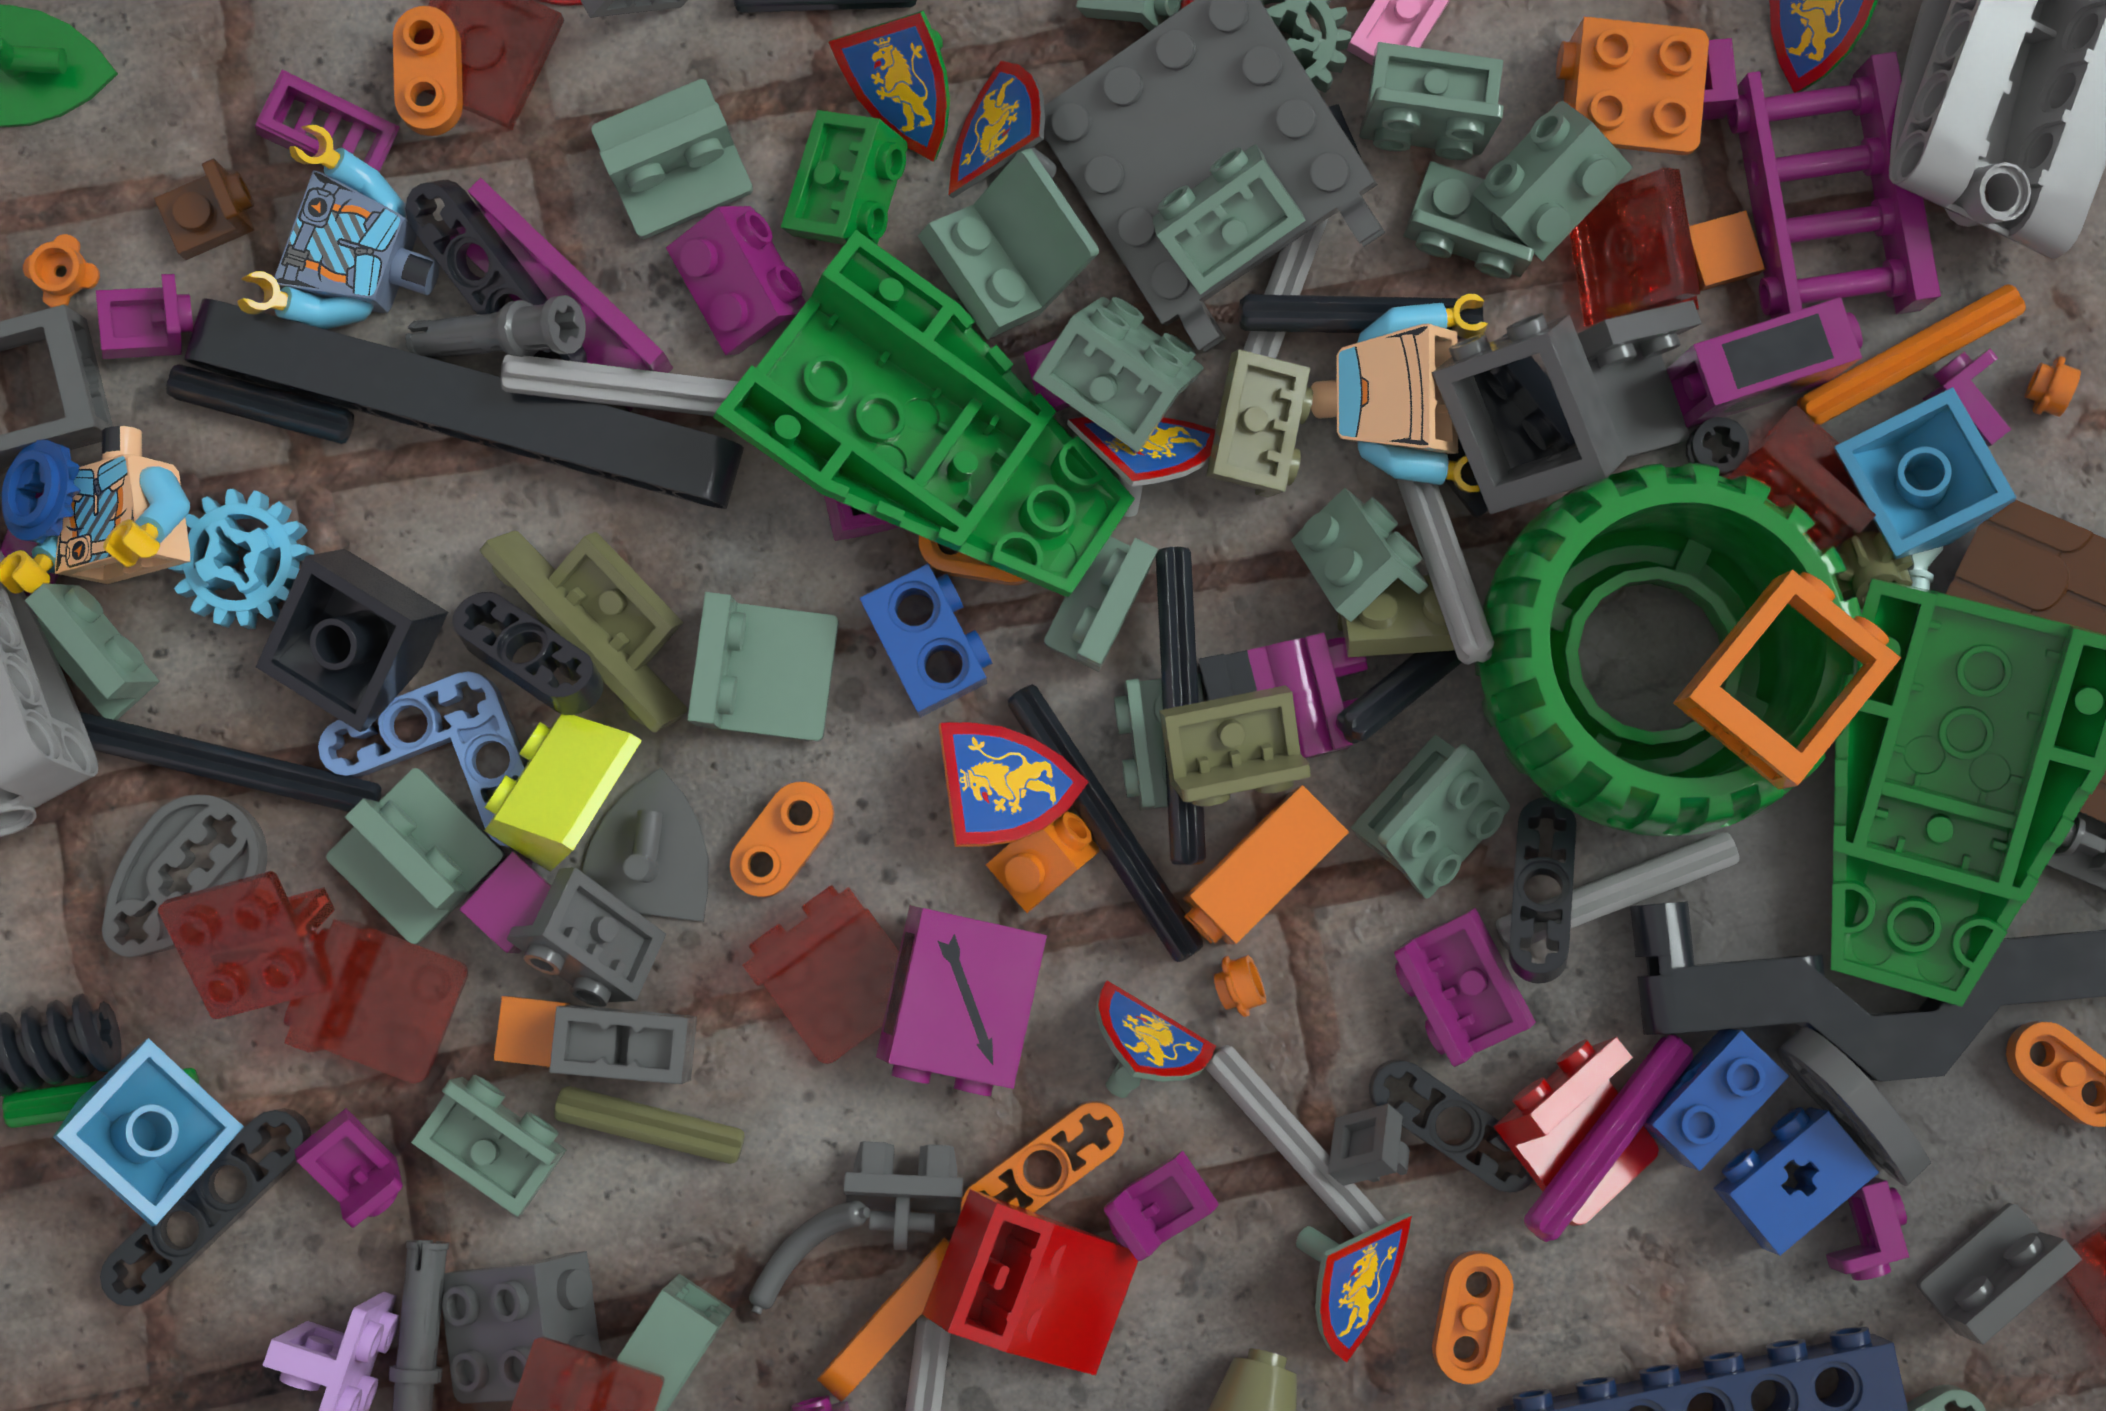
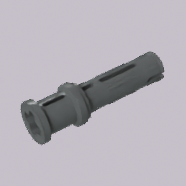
M563 295L551 297L545 304L532 305L525 300L511 301L504 305L499 312L492 314L413 321L409 324L408 329L412 332L424 331L425 333H408L405 340L410 353L432 359L504 351L506 354L523 357L524 355L534 356L539 350L551 349L558 354L575 353L581 348L585 339L586 325L579 304L575 299Z

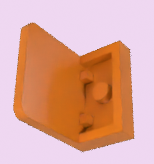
M1584 16L1570 41L1561 42L1558 52L1556 78L1565 80L1563 101L1592 121L1615 148L1689 155L1699 146L1709 46L1707 34L1703 30L1696 28Z

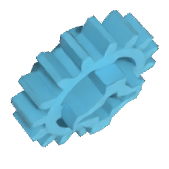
M235 489L227 490L225 505L223 506L208 496L204 497L202 504L206 514L201 518L189 513L185 516L186 525L191 529L188 534L190 562L168 568L177 573L185 574L186 577L174 588L176 593L186 598L197 595L190 610L203 617L214 610L213 622L227 628L230 627L235 616H237L240 626L247 629H256L257 613H261L267 619L276 622L280 614L277 604L282 600L286 601L300 570V561H304L308 555H314L313 549L296 542L308 531L307 528L298 521L286 523L292 510L279 501L269 508V497L255 490L249 497L247 504L243 494ZM236 520H259L269 527L264 530L257 528L248 533L243 527L238 525ZM209 541L205 557L203 558L205 547ZM237 545L250 551L243 557L246 566L244 569L245 573L233 568L240 561ZM280 560L279 570L277 572L275 579L272 581L277 561ZM232 586H236L239 592L243 593L247 599L227 600L221 598L214 591L218 589L225 591Z

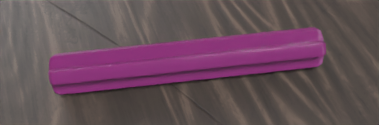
M1671 1034L1659 1039L1526 1213L1524 1224L1537 1238L1544 1242L1559 1238L1693 1060V1050L1680 1037Z

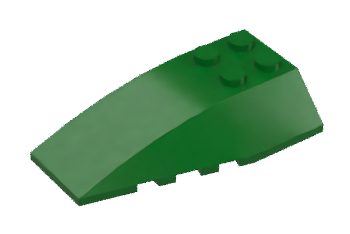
M855 230L822 273L811 297L758 366L756 368L752 365L716 410L713 417L820 494L1068 598L1135 498L1079 436L1072 439L1054 419L1053 415L1056 410L1040 393L1034 396L1011 371L1014 364L997 345L990 348L972 328L975 321L959 303Z
M1871 578L1862 610V617L1873 622L1885 632L1889 638L1886 646L1900 656L1901 659L1847 724L1843 733L1835 739L1831 970L1962 1007L2008 933L2007 929L2023 903H2026L2039 882L2038 878L2057 847H2060L2074 825L2076 816L2089 795H2092L2105 773L2106 634L1954 595Z

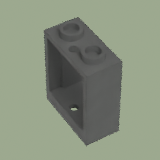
M65 304L0 321V352L47 340L66 416L62 419L0 435V469L10 467L18 453L37 440H49L73 450L102 442V430L113 426L87 319Z
M1543 313L1529 316L1506 328L1508 336L1488 342L1485 333L1467 338L1451 346L1449 351L1452 357L1432 372L1490 514L1608 478L1626 459L1570 314L1546 322ZM1540 353L1577 447L1511 468L1473 375Z

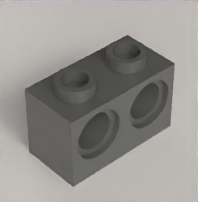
M578 1005L556 1006L549 1073L672 1084L686 1083L691 1081L697 1016Z

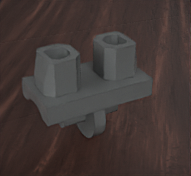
M860 1142L853 1172H845L844 1194H846V1202L856 1200L861 1201L869 1209L895 1210V1212L871 1210L869 1230L894 1231V1250H908L909 1232L934 1233V1213H913L910 1211L961 1213L963 1178H958L953 1146H920L917 1176L893 1174L894 1145L886 1142Z

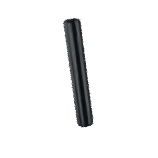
M1248 294L1240 299L1238 321L1240 328L1244 331L1361 333L1390 308L1443 303L1446 309L1454 308L1459 298ZM1483 307L1464 309L1460 312V317L1468 324L1484 322Z

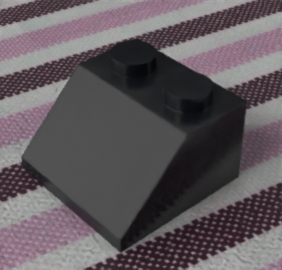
M346 549L308 555L302 563L256 668L357 731L363 732L373 724L423 667L449 612Z

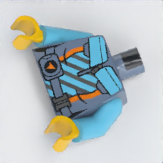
M318 125L301 126L303 130L317 138L319 142L318 152L315 156L310 157L298 147L290 146V154L297 162L302 164H322L324 166V173L315 170L312 172L275 277L262 271H255L242 277L243 281L258 284L263 289V303L242 298L237 301L240 309L248 314H258L273 308L278 317L328 330L364 321L371 312L388 313L392 308L399 286L429 295L437 282L440 265L435 258L412 251L417 235L406 219L405 203L380 172L344 148L334 150L333 140L329 132Z

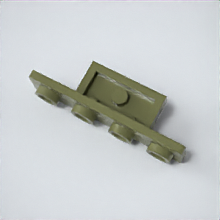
M511 531L488 539L480 548V552L492 564L493 572L498 579L519 592L536 610V616L542 624L590 656L603 681L623 701L624 709L631 718L647 726L652 732H658L684 716L688 711L687 707L647 666V663L684 622L597 532L584 536L556 570L518 531Z

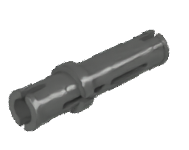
M407 1240L397 1363L394 1366H389L388 1377L389 1381L395 1382L392 1411H432L434 1386L436 1383L442 1382L443 1368L436 1365L446 1256L449 1242L436 1241V1243H433V1240Z

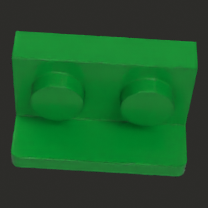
M817 110L780 228L794 237L845 245L855 230H857L878 245L879 239L887 228L888 210L897 181L905 170L907 141L881 119Z

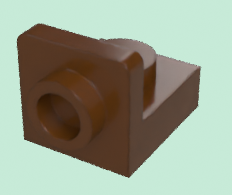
M214 158L202 163L205 176L154 198L177 253L185 260L255 231L246 211L255 205L245 181L237 171L229 174Z

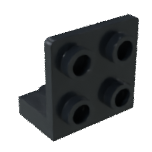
M1532 356L1473 375L1511 468L1569 450L1576 445L1552 383ZM1459 437L1458 453L1447 454L1450 461H1457L1466 455ZM1466 462L1461 469L1462 480L1470 486L1478 485L1469 462ZM1445 479L1473 517H1481L1489 511L1481 491L1467 493L1456 487L1453 480Z

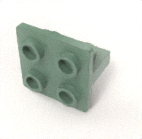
M1378 42L1374 52L1367 111L1361 123L1359 137L1373 140L1374 146L1388 151H1406L1411 146L1435 149L1437 156L1450 160H1467L1472 158L1473 154L1481 155L1503 117L1504 106L1498 104L1503 60Z
M704 79L691 82L595 123L591 128L601 151L599 153L607 172L622 199L640 239L650 238L713 211L718 206H724L748 196L753 192L752 183L734 145L727 123Z
M1435 734L1350 828L1362 842L1399 869L1414 889L1428 899L1439 887L1448 884L1456 876L1461 863L1483 839L1490 837L1497 831L1504 815L1510 809V804L1474 750L1465 744H1461L1455 749Z
M418 768L412 769L379 802L363 798L345 816L354 827L326 855L328 862L410 944L421 943L505 858L504 851L423 770Z

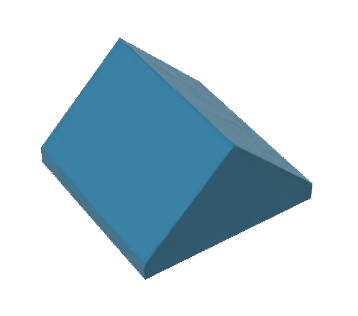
M1953 387L1834 446V451L1882 537L1892 550L1895 559L1952 544L2014 502L2017 498Z
M148 1038L78 1099L53 1138L153 1227L159 1223L244 1126Z

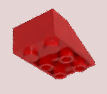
M970 1189L922 1315L948 1333L1006 1353L1096 1376L1138 1260L1129 1248L1119 1243Z

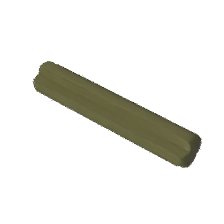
M572 1086L561 1089L554 1109V1118L561 1122L728 1164L738 1161L744 1144V1131L739 1128Z

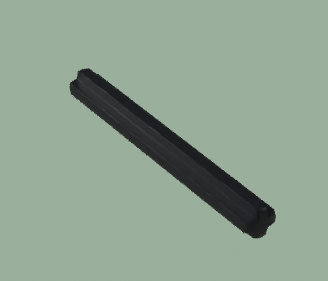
M1179 546L1161 548L1156 554L1163 710L1199 703L1191 551L1189 548ZM1165 752L1170 860L1172 864L1178 866L1199 865L1206 859L1204 806L1183 802L1171 786Z
M1031 684L1014 693L1008 699V707L1027 736L1033 737L1063 756L1089 781L1072 805L1089 828L1092 836L1173 960L1182 962L1200 951L1203 947V940L1184 917L1186 914L1038 687Z
M79 712L94 751L350 812L363 798L377 802L381 800L382 787L378 783Z

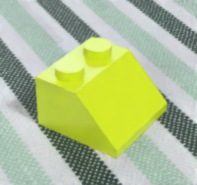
M561 714L550 728L539 722L519 755L529 760L520 776L515 781L505 775L484 808L495 815L484 831L551 872L574 850L642 740L631 733L575 715Z

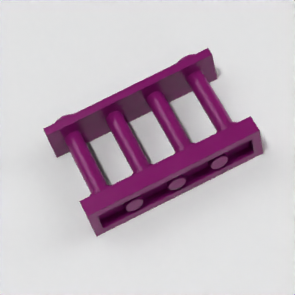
M1896 51L1871 55L1853 74L1850 84L1846 86L1765 97L1760 71L1747 73L1737 85L1739 100L1727 113V119L1731 132L1733 134L1739 133L1759 252L1765 268L1763 271L1764 278L1759 283V300L1763 313L1766 316L1771 315V319L1802 310V304L1833 300L1839 297L1847 298L1885 292L1888 297H1893L1896 315L1921 311L1941 297L1924 200L1922 197L1893 184L1889 179L1891 139L1897 99L1902 82ZM1852 110L1855 116H1860L1864 139L1859 146L1775 158L1769 122ZM1863 171L1866 176H1871L1875 197L1871 206L1786 218L1780 186L1781 182ZM1874 231L1878 237L1882 236L1886 257L1882 267L1797 279L1791 243Z

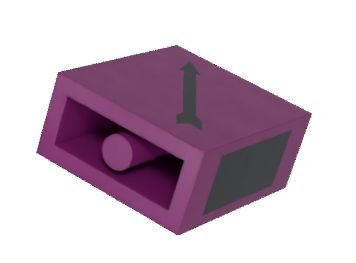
M1839 297L1693 344L1666 369L1687 429L1699 426L1714 417H1727L1822 386L1862 359L1859 350L1863 344L1862 332L1857 319L1852 313H1846L1842 299Z
M909 905L876 1058L889 1064H894L891 1076L929 1084L933 1072L956 1077L953 1088L973 1094L991 1096L994 1085L1014 1089L1047 935Z

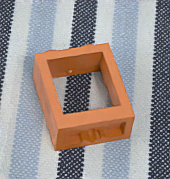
M1794 570L1782 574L1771 581L1673 702L1674 705L1778 790L1798 786L1901 659L1900 656L1886 646L1889 638L1877 625L1861 616L1850 617L1832 602L1835 599V594L1823 581L1806 572H1802L1799 575ZM1787 603L1863 664L1797 748L1793 747L1720 687Z
M1301 785L1282 799L1182 898L1192 908L1184 917L1210 944L1212 942L1216 944L1220 939L1226 944H1237L1349 831Z

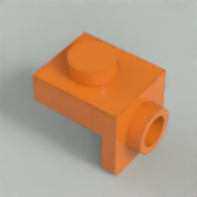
M1066 811L1044 830L1008 844L986 866L1023 910L1028 913L1098 854L1100 849L1093 841L1091 832L1085 822L1077 815Z

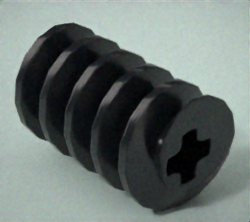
M82 993L73 998L72 1015L69 1016L61 1001H50L47 1004L46 1010L47 1021L44 1022L37 1008L27 1006L21 1012V1027L19 1028L11 1014L8 1012L0 1013V1096H10L19 1087L28 1091L35 1090L42 1086L44 1081L54 1085L60 1084L67 1080L69 1075L80 1079L91 1075L95 1068L102 1072L112 1070L121 1060V1037L116 1015L111 1006L103 1001L100 1003L99 1009H93L88 997Z

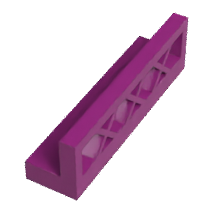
M481 177L467 190L476 202L477 207L547 299L554 296L567 295L575 299L579 304L586 325L585 339L582 346L586 352L587 363L669 373L673 369L665 353ZM464 227L456 228L460 234L466 232ZM475 243L470 244L466 257L486 274L489 267L486 252ZM509 294L508 296L513 301L521 300L514 294ZM623 406L629 412L634 408L629 406Z

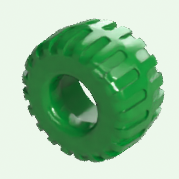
M1688 463L1677 467L1650 464L1611 474L1608 478L1575 488L1548 505L1530 521L1507 550L1494 574L1482 605L1494 640V645L1491 648L1492 657L1484 663L1474 662L1476 676L1481 678L1484 699L1481 704L1485 718L1490 728L1495 726L1507 748L1504 754L1517 771L1527 774L1541 788L1540 793L1561 807L1572 810L1587 818V820L1612 829L1648 836L1676 837L1696 835L1729 827L1756 815L1789 792L1793 787L1778 790L1693 719L1677 729L1656 732L1623 725L1597 705L1583 682L1578 649L1585 621L1604 597L1622 587L1653 584L1676 590L1699 606L1716 631L1719 645L1771 581L1791 570H1794L1799 575L1802 572H1806L1817 577L1834 592L1835 599L1832 601L1852 618L1855 616L1862 617L1858 598L1855 597L1844 601L1835 576L1847 571L1842 558L1834 546L1820 550L1812 541L1806 531L1815 522L1805 511L1795 503L1782 508L1767 499L1771 487L1746 475L1728 479L1719 476L1718 467L1699 463ZM1787 603L1720 687L1793 747L1797 748L1863 664ZM1825 753L1822 755V757L1818 760V762L1814 765V767L1809 771V773L1805 776L1803 780L1809 777L1820 766V764L1826 758Z

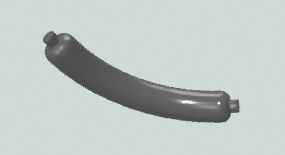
M861 1201L845 1202L816 1214L798 1227L774 1252L756 1280L749 1295V1301L753 1304L751 1311L761 1315L763 1309H770L784 1283L801 1260L830 1236L840 1231L863 1225L870 1216V1209Z

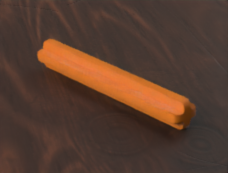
M2006 284L1805 394L1797 401L1798 411L1809 427L1816 428L2017 318L2026 310L2025 301L2015 286Z

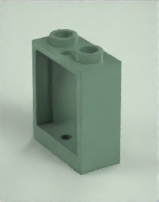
M678 1274L661 1290L583 1411H667L733 1309L681 1274Z

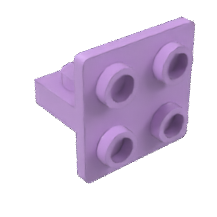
M382 1292L354 1307L345 1333L306 1321L271 1339L263 1366L282 1372L280 1381L298 1389L317 1391L320 1385L326 1386L319 1411H369L378 1386V1379L370 1376L378 1352L385 1354L388 1351L399 1324V1315L392 1313L396 1295Z

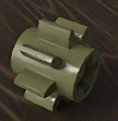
M1860 532L1849 537L1841 545L1838 554L1842 558L1847 571L1835 577L1843 598L1851 595L1853 598L1857 597L1860 609L1864 607L1871 578L1908 586L1912 585L1913 582L1907 570L1913 565L1910 555L1895 559L1892 550L1880 532Z

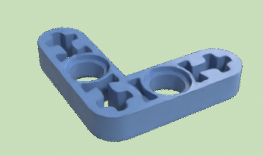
M469 671L451 675L400 695L388 705L377 719L380 735L391 749L389 753L383 754V745L374 743L357 751L359 762L353 764L349 759L338 758L336 750L345 745L343 735L347 732L351 737L357 739H366L378 734L372 725L366 731L359 732L341 720H337L327 726L320 736L318 745L320 759L326 768L335 774L356 778L366 776L452 742L485 829L495 815L484 808L489 800L486 793L487 790H496L505 775L516 781L527 765L526 759L519 755L522 748L500 691L495 683L485 676ZM467 685L478 693L485 692L486 700L477 704L479 715L472 718L468 712L463 710L447 714L444 718L451 727L443 731L441 715L431 703V698L438 696L439 704L447 707L463 699L462 688ZM417 707L427 717V729L422 738L416 742L405 743L395 733V718L405 708ZM498 742L508 750L510 763L504 774L497 778L489 779L478 771L476 757L483 746L488 743ZM489 834L490 838L497 842L499 845L509 847L508 845L504 844L503 842Z

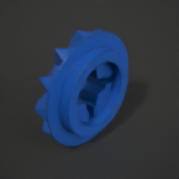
M37 440L35 443L23 448L13 460L3 482L2 513L7 528L16 538L42 544L48 536L60 535L63 529V518L74 516L71 504L73 497L80 493L81 490L74 485V480L79 473V465L71 460L70 448L49 440ZM43 492L42 496H40L39 498H35L36 493Z

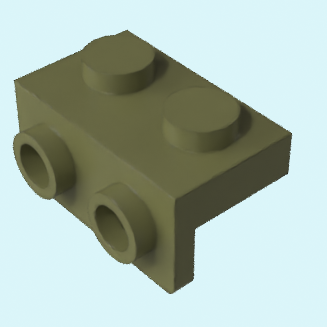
M1429 574L1423 576L1429 586L1420 594L1397 578L1352 622L1337 612L1338 630L1344 631L1348 657L1455 650Z
M1286 685L1159 710L1170 784L1183 802H1191L1196 806L1218 805L1228 801L1231 793L1255 789L1259 793L1282 792L1293 787V781L1311 776L1310 764L1300 753L1293 694Z

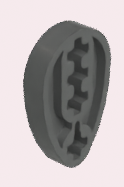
M209 795L180 797L158 809L133 839L116 871L108 892L102 925V935L106 945L113 952L124 957H144L178 948L203 936L228 919L256 892L266 871L267 844L263 831L256 819L239 804L228 799ZM216 819L227 822L234 819L236 823L232 827L231 832L237 838L233 845L219 843L212 848L209 856L215 862L211 869L197 867L190 872L187 881L192 886V889L189 893L183 891L170 893L168 889L174 882L168 874L172 867L186 869L194 862L196 857L190 850L194 843L199 845L212 843L218 834L212 827ZM156 906L142 927L148 934L146 940L131 939L127 941L125 936L130 930L128 924L124 922L127 915L142 917Z
M1801 1026L1777 1049L1781 1062L1799 1085L1823 1110L1829 1111L1852 1140L1900 1184L1908 1186L1931 1164L1922 1145L1889 1101L1844 1053L1823 1036L1808 1027Z

